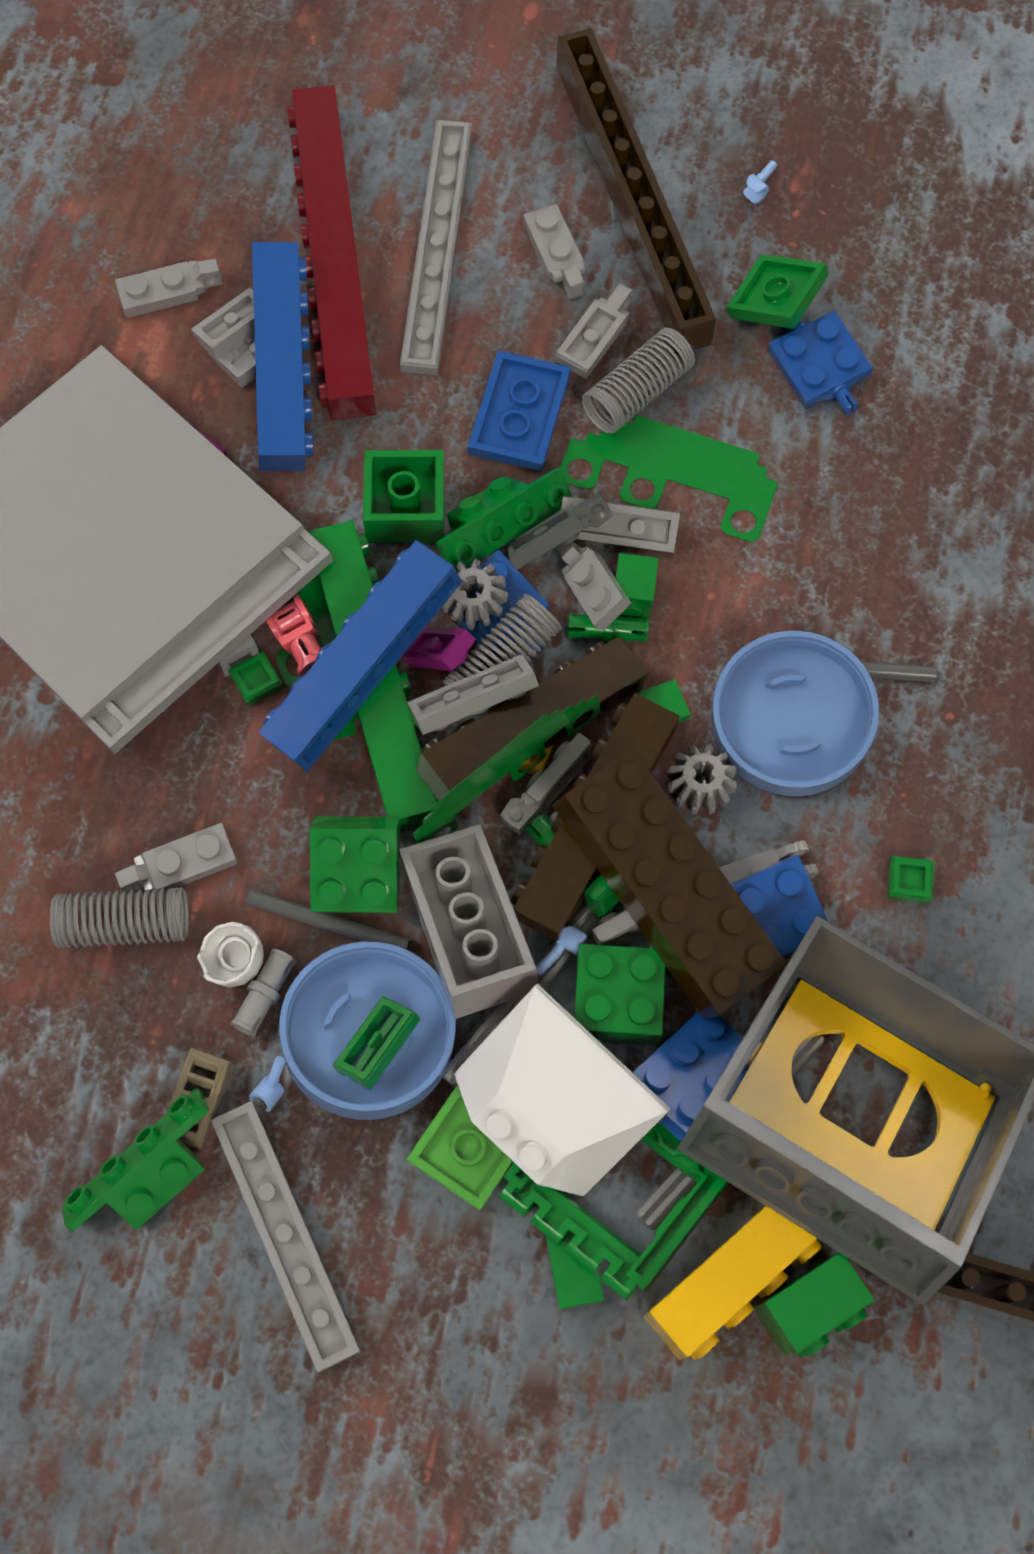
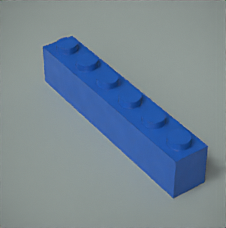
M252 242L259 471H306V457H313V434L305 433L304 421H312L311 397H304L303 385H311L310 362H302V350H309V327H301V315H308L307 292H300L299 281H307L306 258H299L298 242Z
M417 540L409 549L403 550L396 558L394 567L388 575L371 588L368 599L360 609L347 617L338 636L331 644L325 645L320 650L315 664L306 675L299 677L293 683L288 697L278 708L273 709L266 716L263 727L258 733L290 760L308 772L460 586L462 580L454 566Z

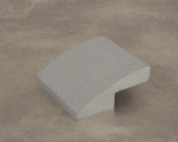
M248 288L191 329L193 335L203 348L241 388L256 378L253 290Z

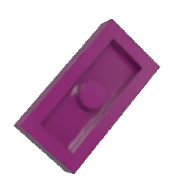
M426 626L401 658L410 667L453 671L466 660L468 650L476 639L466 629Z

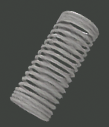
M667 327L661 329L613 369V371L583 394L582 404L590 420L602 431L614 434L625 425V422H628L630 418L639 413V410H642L644 406H647L649 402L658 397L663 390H666L668 386L677 381V378H680L682 374H685L694 366L695 356L691 345L678 331ZM663 340L667 341L677 350V352L680 354L684 362V365L681 364L676 353L668 345H666L663 342ZM657 357L665 365L666 369L660 364ZM652 361L657 365L662 374L657 370ZM648 366L653 370L656 376L651 372ZM591 396L593 397L598 410L610 423H608L595 409L591 400ZM599 402H601L605 409L608 411V413H610L612 419L603 411Z
M523 594V597L515 603V607L510 608L511 613H505L506 618L500 619L501 624L497 623L495 624L496 629H490L491 634L485 635L486 640L481 639V645H475L476 650H470L472 656L468 655L467 661H464L461 666L457 667L456 671H451V674H448V677H445V680H443V684L447 686L459 681V679L462 680L466 678L464 674L468 677L473 675L468 667L475 673L481 672L474 663L483 670L488 669L478 657L484 660L490 667L495 666L482 651L487 653L497 664L502 663L503 661L494 655L487 645L496 651L504 661L509 660L510 658L497 648L492 640L499 644L511 658L522 654L527 662H531V658L519 646L532 657H536V653L520 637L512 632L505 623L510 625L537 652H541L538 644L546 647V643L542 638L546 641H551L550 636H556V633L562 630L560 623L536 599L528 594ZM516 613H518L519 615H521V616L523 617V619H524L532 628H530L525 622H523L521 619H519V617L516 615ZM511 618L514 619L515 621H517L518 624H519L530 636H528L522 629H520L517 625H515V624L513 623V621L511 620ZM501 629L506 631L516 641L518 645H516L511 639H509ZM497 635L502 637L516 653L506 646Z
M170 887L167 892L164 888L160 892L155 888L152 894L149 889L144 893L141 889L137 893L132 889L129 894L126 890L121 894L118 890L114 894L108 891L106 895L103 891L98 895L96 892H93L91 895L86 892L83 896L80 893H77L75 896L72 893L69 895L61 893L55 894L51 901L50 930L53 943L58 949L61 947L70 948L73 945L76 948L80 945L86 947L88 944L91 947L95 944L99 947L103 944L108 946L111 943L114 946L118 943L124 945L126 942L131 945L133 942L139 944L142 941L146 944L149 941L155 943L157 940L160 943L164 940L168 943L172 940L175 943L176 941L184 942L187 939L189 928L188 901L186 892L182 887H176L175 889ZM109 897L111 901L112 913L111 929L109 922ZM132 897L134 903V926L132 918ZM155 897H156V906H157V923H156V915H155ZM86 898H87V901H88V909H89V928H88V931H87V926H86V912H85ZM101 898L104 907V929L102 928ZM117 898H118V905H119V929H118V924H117V912H116ZM124 898H125V900H126V909H127V922H126V926H125V917H124ZM78 899L81 905V932L79 931ZM94 899L96 903V932L93 919ZM140 899L142 908V923L140 920ZM147 899L149 901V922L147 911ZM163 899H164V917H163ZM160 927H161V932H162V938H161V939H160V936H159ZM168 929H169V934H170L169 938H168V936H167V930H168ZM137 930H138V934H139V936H140L138 940H137V938H136V936H137ZM145 930H146V934H147L146 940H145V938H144ZM152 930L155 934L154 939L152 938ZM122 932H123V936H124V940H123V941L121 940Z

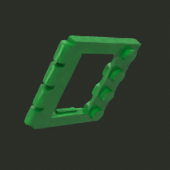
M659 1121L640 1140L694 1180L696 1185L686 1198L681 1197L654 1232L655 1238L642 1255L565 1193L536 1184L515 1163L503 1175L508 1184L499 1196L501 1200L522 1217H526L535 1206L539 1207L530 1223L558 1246L571 1233L574 1237L567 1245L565 1252L592 1274H596L603 1264L607 1262L610 1266L602 1275L601 1281L626 1301L637 1288L644 1293L647 1292L729 1184L725 1179L677 1150L681 1141Z

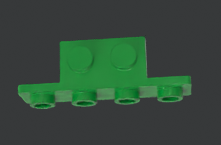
M555 468L529 485L509 477L498 478L489 484V488L476 496H470L461 500L458 507L446 513L450 527L455 530L437 541L441 558L454 566L458 573V562L463 563L466 569L471 567L475 559L478 561L482 560L561 510L563 496L572 497L564 470Z
M195 1088L188 1095L178 1097L170 1105L165 1116L154 1125L144 1127L136 1135L133 1144L120 1155L110 1157L100 1168L99 1174L85 1186L80 1185L68 1195L62 1207L65 1227L71 1232L75 1231L107 1203L137 1230L205 1170L203 1162L179 1138L209 1112L204 1094L198 1088Z

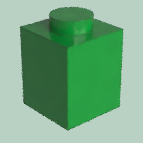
M619 553L616 580L631 601V604L620 616L635 618L651 617L659 558Z

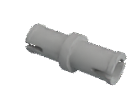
M278 949L271 950L270 956L256 981L251 980L248 984L247 991L249 993L235 1018L231 1021V1026L247 1036H256L257 1030L271 1005H277L281 998L278 992L292 967L296 964V960L292 956Z

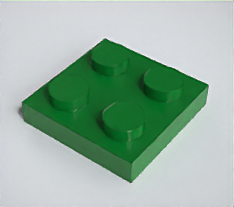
M761 254L726 307L730 318L795 329L829 276L826 263Z

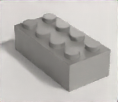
M478 824L399 849L403 874L454 1018L457 1019L526 996L537 984V969L481 825Z

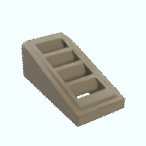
M190 1048L170 1105L178 1097L191 1093L190 1088L192 1084L211 1090L209 1097H205L209 1112L196 1123L199 1125L197 1133L188 1130L179 1138L183 1144L202 1150L212 1126L211 1120L217 1114L235 1067L225 1059ZM201 1067L216 1072L215 1079L212 1080L197 1075L198 1068Z

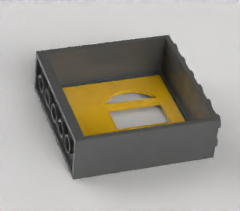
M816 916L677 1150L924 1305L961 1268L1034 1102V1044L1001 1026L992 1018L961 1002L955 996L944 992L919 977L915 972L904 968L879 953L876 949L867 946L842 931L838 926ZM795 980L798 981L797 987L764 1043L759 1042ZM818 1035H841L842 1041L809 1102L803 1103L796 1091L792 1078V1060L796 1049L806 1040ZM856 1044L861 1045L908 1075V1079L874 1147L869 1146L820 1115V1110ZM747 1063L750 1066L730 1101H726V1097ZM923 1085L929 1092L937 1112L938 1122L935 1138L931 1145L921 1153L909 1157H891L888 1154L890 1146L920 1086ZM996 1101L995 1107L990 1115V1118L985 1126V1129L980 1137V1140L974 1150V1153L969 1161V1164L964 1172V1175L959 1183V1186L954 1194V1197L949 1205V1208L944 1216V1219L939 1227L938 1232H936V1226L942 1216V1213L947 1205V1202L952 1194V1191L957 1183V1180L963 1170V1167L968 1159V1156L973 1148V1145L978 1137V1134L984 1124V1121L989 1113V1110L993 1102Z

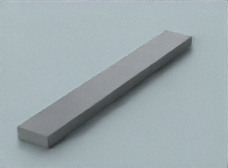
M436 120L400 362L401 372L438 375L472 136V123Z

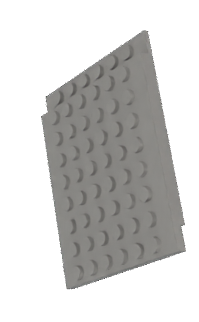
M102 345L0 427V639L114 754L334 561L331 553L311 536L297 519Z

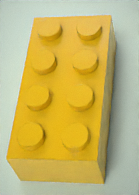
M764 1206L649 1310L643 1318L678 1360L688 1358L689 1356L694 1361L697 1358L700 1359L720 1341L714 1334L723 1325L727 1329L738 1325L754 1310L753 1306L749 1303L754 1296L758 1294L761 1299L766 1295L769 1296L788 1279L783 1270L790 1263L794 1268L804 1264L822 1245L818 1242V1238L769 1207Z

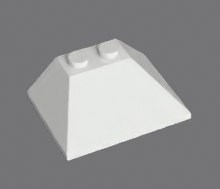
M538 984L530 990L454 1073L470 1120L536 1184L579 1196H584L670 1110V1107Z

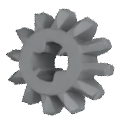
M476 559L473 561L471 568L468 569L465 568L463 563L458 562L457 570L462 583L442 606V610L446 614L452 613L451 620L456 626L466 619L467 628L471 631L474 629L476 621L479 620L482 621L485 627H489L491 624L489 615L501 617L503 610L500 604L507 603L508 594L503 590L506 586L505 579L502 575L495 576L496 570L492 564L481 570L480 562ZM478 591V592H476V598H468V597H467V596L471 597V593H470V592Z
M693 744L689 747L688 756L680 752L677 753L674 759L676 765L668 768L667 776L672 780L668 784V792L679 794L676 800L678 807L684 806L687 802L691 803L690 810L693 815L698 813L700 806H704L706 812L710 815L715 812L716 803L725 807L730 801L728 794L734 793L737 788L736 781L731 779L736 774V767L734 765H725L728 758L726 752L720 753L716 757L712 755L713 746L711 744L706 746L704 753H700L699 749ZM698 775L699 780L702 775L709 779L708 784H706L705 780H703L702 784L696 782L695 776Z

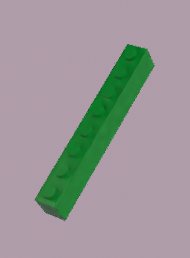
M353 520L308 531L311 536L331 553L334 560L318 576L336 637L342 631L343 623L347 617L360 609L368 599L371 588L379 581L375 567L367 568L364 557L370 556L365 533L357 534ZM395 664L357 713L387 817H400V832L421 827L424 824L423 819L433 811L431 807L439 800L417 772L421 750L424 746L420 747L416 733L421 731L408 708L405 698L412 696L406 672L398 674Z

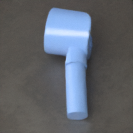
M770 161L757 176L751 174L746 182L748 187L744 189L743 195L753 204H758L767 195L769 186L765 184V181L777 167L775 161Z
M573 926L565 927L559 941L557 940L556 944L552 947L553 949L536 965L537 973L541 976L562 955L565 949L578 955L579 944H585L587 935Z
M282 1056L275 1058L269 1075L264 1077L249 1095V1099L252 1102L257 1098L262 1099L267 1105L266 1112H269L284 1094V1088L279 1083V1078L286 1062Z

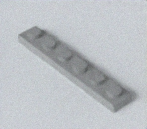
M250 1101L212 1119L211 1122L317 1373L360 1353L359 1345L254 1103Z

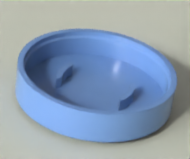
M782 631L768 634L741 648L721 672L715 688L711 709L713 736L719 752H726L728 755L726 763L734 765L737 770L736 774L749 784L766 792L783 796H807L820 793L840 784L848 778L861 764L875 737L879 719L877 692L868 671L860 660L838 642L825 636L805 631Z
M355 942L336 947L321 954L298 974L291 984L281 1008L279 1033L282 1053L286 1060L285 1064L288 1072L307 1098L319 1107L338 1116L357 1120H375L395 1116L407 1111L424 1100L439 1084L453 1052L455 1018L439 975L423 959L406 949L388 943ZM384 996L416 1012L420 1021L370 1091L363 1087L360 1082L356 1083L350 1080L347 1075L343 1076L337 1073L332 1065L380 998ZM389 1012L377 1031L381 1030L393 1012ZM368 1043L362 1050L360 1055L357 1057L355 1062L352 1064L353 1067L356 1065V1063L359 1061V1059L364 1054L366 1049L369 1047Z

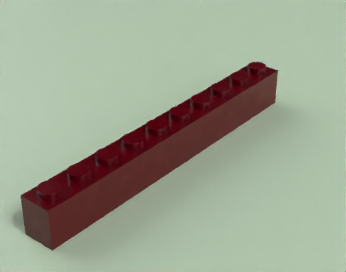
M335 85L292 89L294 105L287 106L290 129L296 128L297 134L290 135L293 158L300 157V164H294L296 187H303L304 194H297L300 217H307V224L300 225L303 247H310L311 255L304 256L306 258L307 279L314 278L315 285L308 287L310 309H317L318 318H312L311 323L314 342L321 341L322 350L315 351L318 374L325 373L326 380L325 383H319L321 405L329 406L331 420L375 416L377 413Z

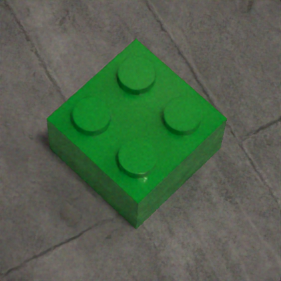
M365 450L363 524L368 543H414L415 540L420 543H437L438 540L445 537L444 450Z
M315 816L310 827L311 912L397 913L400 901V817Z
M579 944L576 966L574 1018L596 1039L600 1038L601 1042L659 1045L663 1030L665 964L656 951L650 948Z
M838 1252L824 1259L753 1308L782 1355L797 1354L800 1359L804 1356H811L830 1343L826 1334L831 1330L835 1329L837 1333L842 1330L847 1331L867 1318L869 1315L864 1308L875 1300L846 1256Z

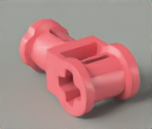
M297 593L293 596V601L279 608L266 622L283 648L289 654H293L298 664L297 672L301 677L305 676L316 662V657L321 650L317 639L321 636L315 627L316 623L309 609Z

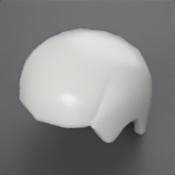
M229 922L215 926L204 937L200 953L197 956L205 974L203 977L207 981L228 988L248 983L258 974L263 964V945L257 933L248 925Z

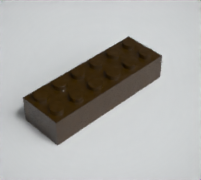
M633 747L567 792L552 805L703 1019L720 1016L787 965L784 958Z

